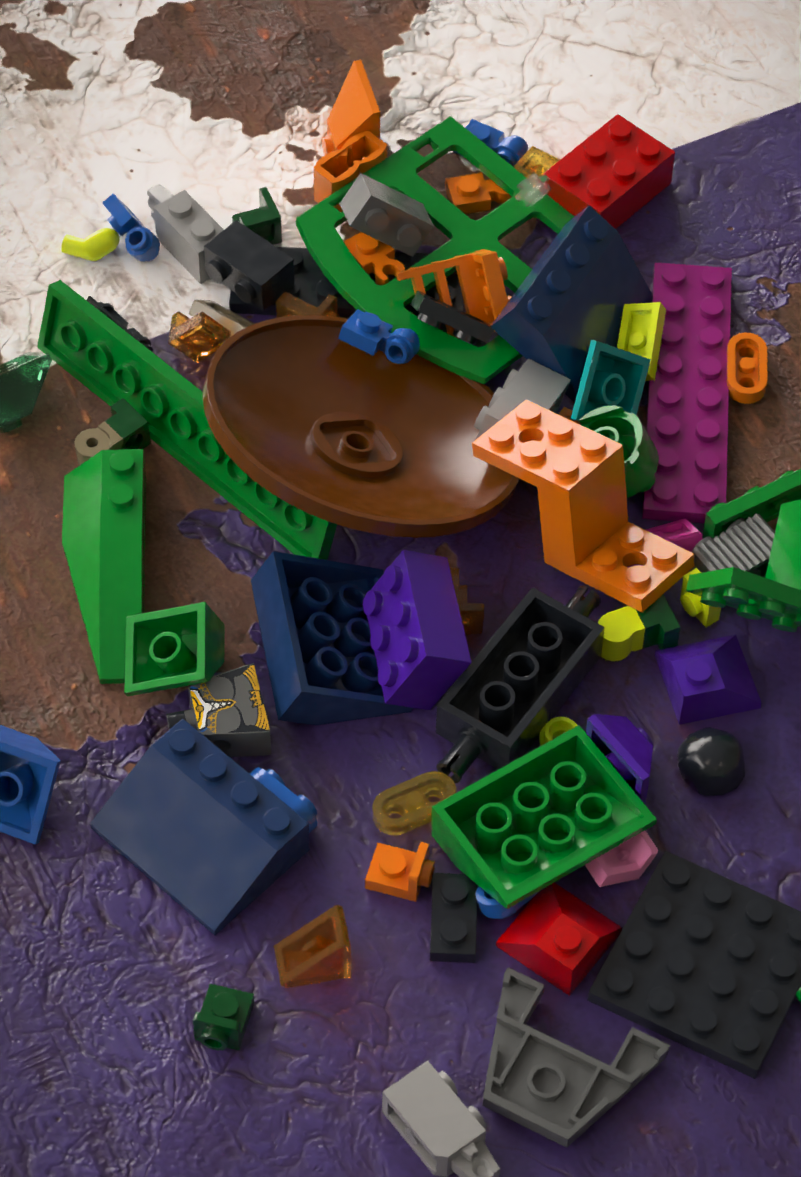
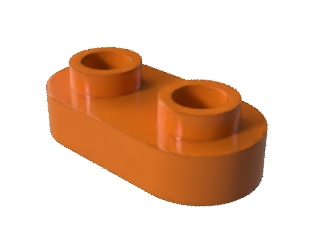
M753 333L736 334L728 342L727 386L729 396L739 403L752 404L758 402L763 398L766 391L767 345L760 336Z

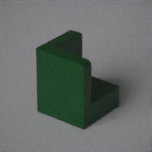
M266 186L259 188V208L232 215V223L237 220L272 245L282 243L281 215Z

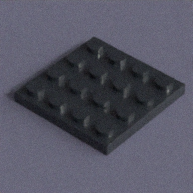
M665 851L591 986L587 1001L756 1079L795 1000V995L801 987V911Z

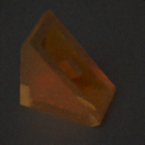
M333 906L274 945L281 986L290 988L351 978V945L342 906Z

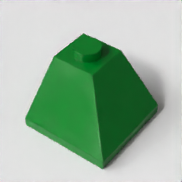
M206 602L126 617L124 693L127 696L209 682L224 663L225 624Z

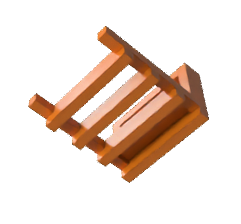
M481 249L470 254L458 255L454 258L435 261L431 264L412 267L396 273L397 281L411 278L415 294L417 290L426 294L422 275L433 272L440 301L452 306L444 269L456 266L466 313L487 322L489 325L493 324L512 298L510 295H506L504 281L508 279L506 264L502 257H498L497 252ZM446 325V333L454 336L453 331L455 328Z

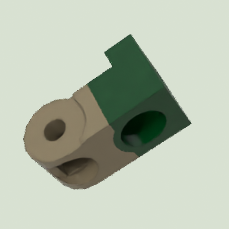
M124 398L120 399L110 406L112 417L98 425L97 428L86 429L77 435L74 443L78 466L101 450L144 449L149 446L151 439L148 421Z

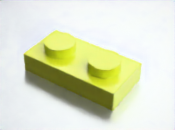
M661 302L624 304L617 348L651 359L645 381H655L666 313V308Z

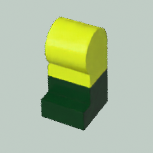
M664 594L644 612L626 606L604 614L598 621L599 625L605 627L601 657L609 661H621L631 651L641 650L653 645H658L659 649L678 646L680 625Z

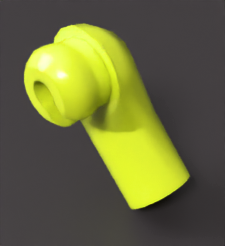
M112 228L100 229L85 239L66 234L62 241L61 251L62 253L86 260L98 261L117 248L120 236Z

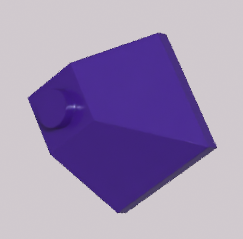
M736 635L655 650V658L679 725L761 708L762 702Z
M594 714L587 718L586 734L642 802L646 804L653 754V744L649 735L642 728H636L626 716Z

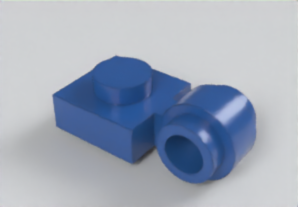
M474 119L465 127L515 169H518L528 157V144L518 135L504 138L503 131Z
M112 193L102 202L111 214L107 221L122 237L127 233L125 238L126 250L136 260L141 262L152 261L158 256L160 251L158 237L148 228H145L132 210Z
M359 309L342 325L338 339L373 356L378 350H381L391 362L396 364L408 363L418 353L420 348L419 337L413 330L398 328L391 334L393 325L382 321L373 313L363 312Z

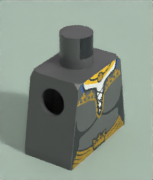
M254 663L215 675L209 682L190 685L188 687L190 709L166 714L169 730L181 719H184L229 757L265 756L271 754L270 728Z

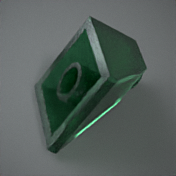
M27 352L0 364V433H6L23 425L21 418L32 414L52 362L49 353Z

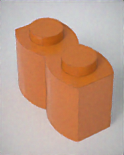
M364 131L348 139L341 150L332 151L320 158L313 168L314 200L317 203L321 202L356 179L360 173H365L386 159L387 144L371 131ZM340 203L334 206L340 212L343 211Z

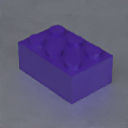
M402 550L393 563L386 568L384 574L372 589L366 593L363 599V610L368 619L371 633L370 644L375 652L378 682L382 686L385 704L431 710L472 662L447 557Z

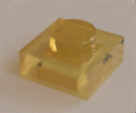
M532 146L513 167L542 190L543 173L560 159Z

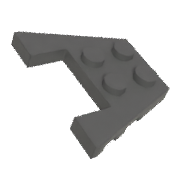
M508 967L504 973L482 1106L567 1148L662 1063L669 1053L670 1045L632 1027L612 1065H607L527 1026L529 1018L544 994L545 985Z

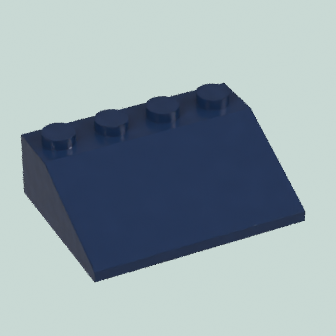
M589 205L564 225L490 327L526 359L529 358L571 379L565 394L575 403L591 340L617 348L624 304L652 303L653 295L619 232Z
M273 551L253 576L251 585L278 720L322 725L408 713L414 709L385 704L382 686L378 682V667L375 652L370 644L371 633L367 615L363 610V599L366 593L372 589L384 574L383 569Z
M181 719L149 747L90 823L91 829L214 935L219 933L310 850L309 823L184 719Z

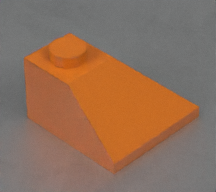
M362 60L353 62L328 117L327 136L322 137L324 155L332 151L341 150L348 139L364 131H371L380 138V110Z

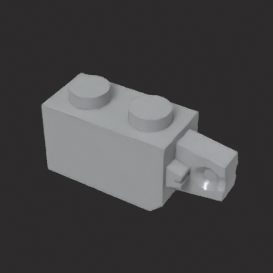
M160 183L148 189V206L152 210L151 217L155 221V231L160 243L200 284L209 280L210 277L205 270L204 246L224 229L186 190L173 195Z
M426 1061L382 1092L383 1114L433 1175L448 1177L455 1172L459 1177H499L500 1168L485 1145L487 1125L483 1117L475 1107L469 1106L467 1108L457 1096L458 1091L454 1082L444 1071L438 1073L430 1062Z

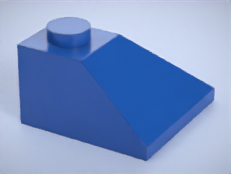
M0 725V832L36 845L40 841L61 760L38 738Z

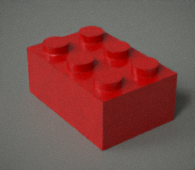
M617 114L543 173L542 191L574 217L590 205L616 229L671 184L675 151Z

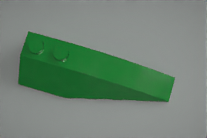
M143 449L101 450L64 476L62 546L67 558L100 684L125 683L126 617L144 613L146 470Z

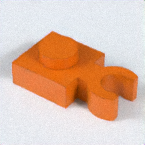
M482 172L445 178V190L449 201L464 214L491 210V201L503 204L512 198L491 179L485 180Z
M363 232L343 241L367 274L371 272L375 274V283L377 285H386L388 283L386 275L396 276L397 272L405 271L404 265L395 259V249L392 246Z

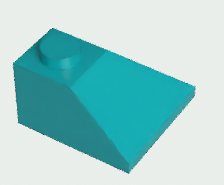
M591 340L571 419L579 421L588 412L604 406H619L624 411L631 414L633 412L637 415L651 359Z

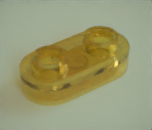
M431 771L382 791L373 802V822L375 826L385 834L401 835L432 822V806L455 794V783L448 775L442 772ZM431 796L439 797L441 800L438 802H430L427 800V798ZM397 813L402 817L393 819L389 818L388 815Z

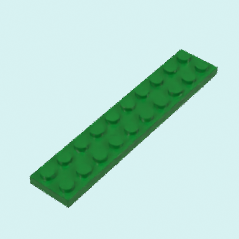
M59 280L49 284L37 344L38 349L109 406L124 398L148 421L151 440L294 555L328 559L338 524L328 522L290 505L250 478L234 463L216 440L204 412L203 392L63 281Z

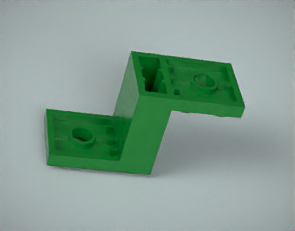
M801 500L781 504L765 578L730 567L689 575L686 591L701 596L700 602L719 608L726 607L727 605L736 608V614L743 618L753 620L765 618L772 621L773 628L787 632H796L797 627H801Z

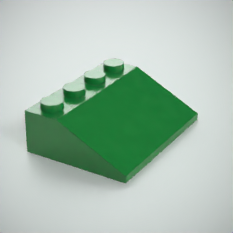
M580 725L432 806L433 838L460 871L506 909L511 908L640 834L657 822L656 817Z

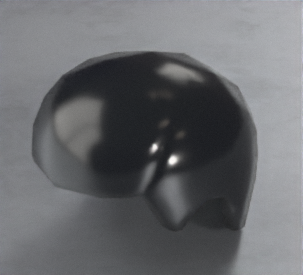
M711 727L702 728L689 734L678 747L677 760L681 776L684 780L689 779L701 795H725L738 788L745 777L744 756L741 744L727 731Z

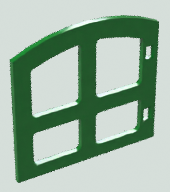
M451 116L363 173L422 203L433 225L450 239L412 267L424 266L435 261L447 260L481 249L497 252L498 257L503 258L506 264L508 279L504 281V285L514 293L532 269L504 247L499 240L531 218L540 219L558 234L564 225L574 217ZM429 144L434 151L425 157L417 152ZM456 151L511 195L512 198L483 218L473 220L417 175V173L448 152ZM356 179L296 217L295 224L308 251L338 292L356 310L359 309L363 312L373 313L382 321L393 325L391 334L398 328L413 330L419 337L420 348L417 355L450 372L481 384L487 383L522 357L500 335L483 347H476L419 320L418 316L404 308L412 302L415 296L411 278L397 281L396 277L386 285H377L348 250L336 230V227L347 221L344 212H340L334 206L342 201ZM456 266L444 269L445 276L448 277L454 273ZM433 272L422 275L426 292L436 285Z

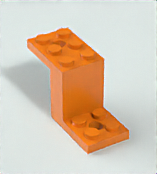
M527 399L472 442L473 456L537 487L544 563L640 612H644L695 566L694 553L628 522L622 444ZM639 564V565H635V566H632V567L628 568V566H630V565Z

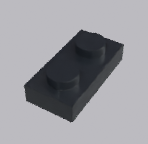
M418 290L411 302V305L420 312L417 317L419 320L436 328L440 327L441 322L455 328L453 331L454 336L468 343L474 344L476 338L488 343L494 330L487 322Z
M433 873L430 961L475 963L477 884L465 874Z

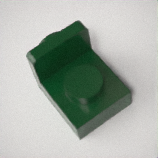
M209 984L201 1011L196 1012L194 1015L193 1029L195 1040L214 1050L230 1048L239 1051L255 1003L254 994Z

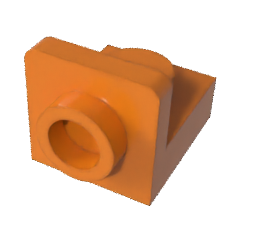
M420 842L417 852L377 843L365 878V889L417 902L421 887L429 888L435 869V861L429 860L430 844Z

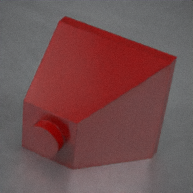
M554 882L534 896L496 941V947L570 996L620 935L622 927Z

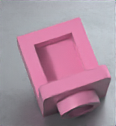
M643 831L585 864L599 887L637 880L657 855L658 849L647 832Z

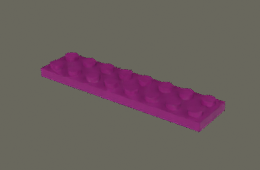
M654 263L652 303L661 302L666 308L655 381H648L646 431L657 448L659 462L655 473L654 485L643 493L642 519L665 521L687 519L692 523H705L706 513L719 503H726L729 406L727 347L730 340L732 268Z

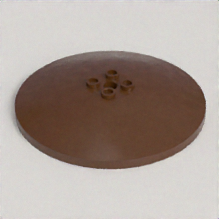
M297 315L265 320L236 332L214 354L204 381L202 399L209 427L216 440L234 463L250 478L270 493L298 509L328 522L372 534L412 538L436 537L455 534L483 524L500 512L514 493L519 478L473 456L472 442L476 440L479 432L478 429L474 428V424L484 406L489 407L494 392L486 384H481L450 372L417 354L408 363L396 364L391 362L381 350H378L373 356L338 339L341 327L348 320L347 318Z

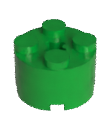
M604 406L588 412L579 420L582 426L623 445L627 498L638 492H645L654 485L655 473L659 462L658 451L641 421L633 412L632 414L626 412L619 406Z

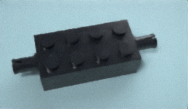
M579 586L576 593L564 605L532 587L437 704L436 734L454 743L453 747L436 766L437 771L443 778L447 779L449 774L453 772L454 774L451 776L450 782L459 783L462 776L477 758L499 770L524 756L539 737L542 728L553 719L601 657L605 627L588 618L601 603V598L593 589L585 598L584 595L588 591V586Z

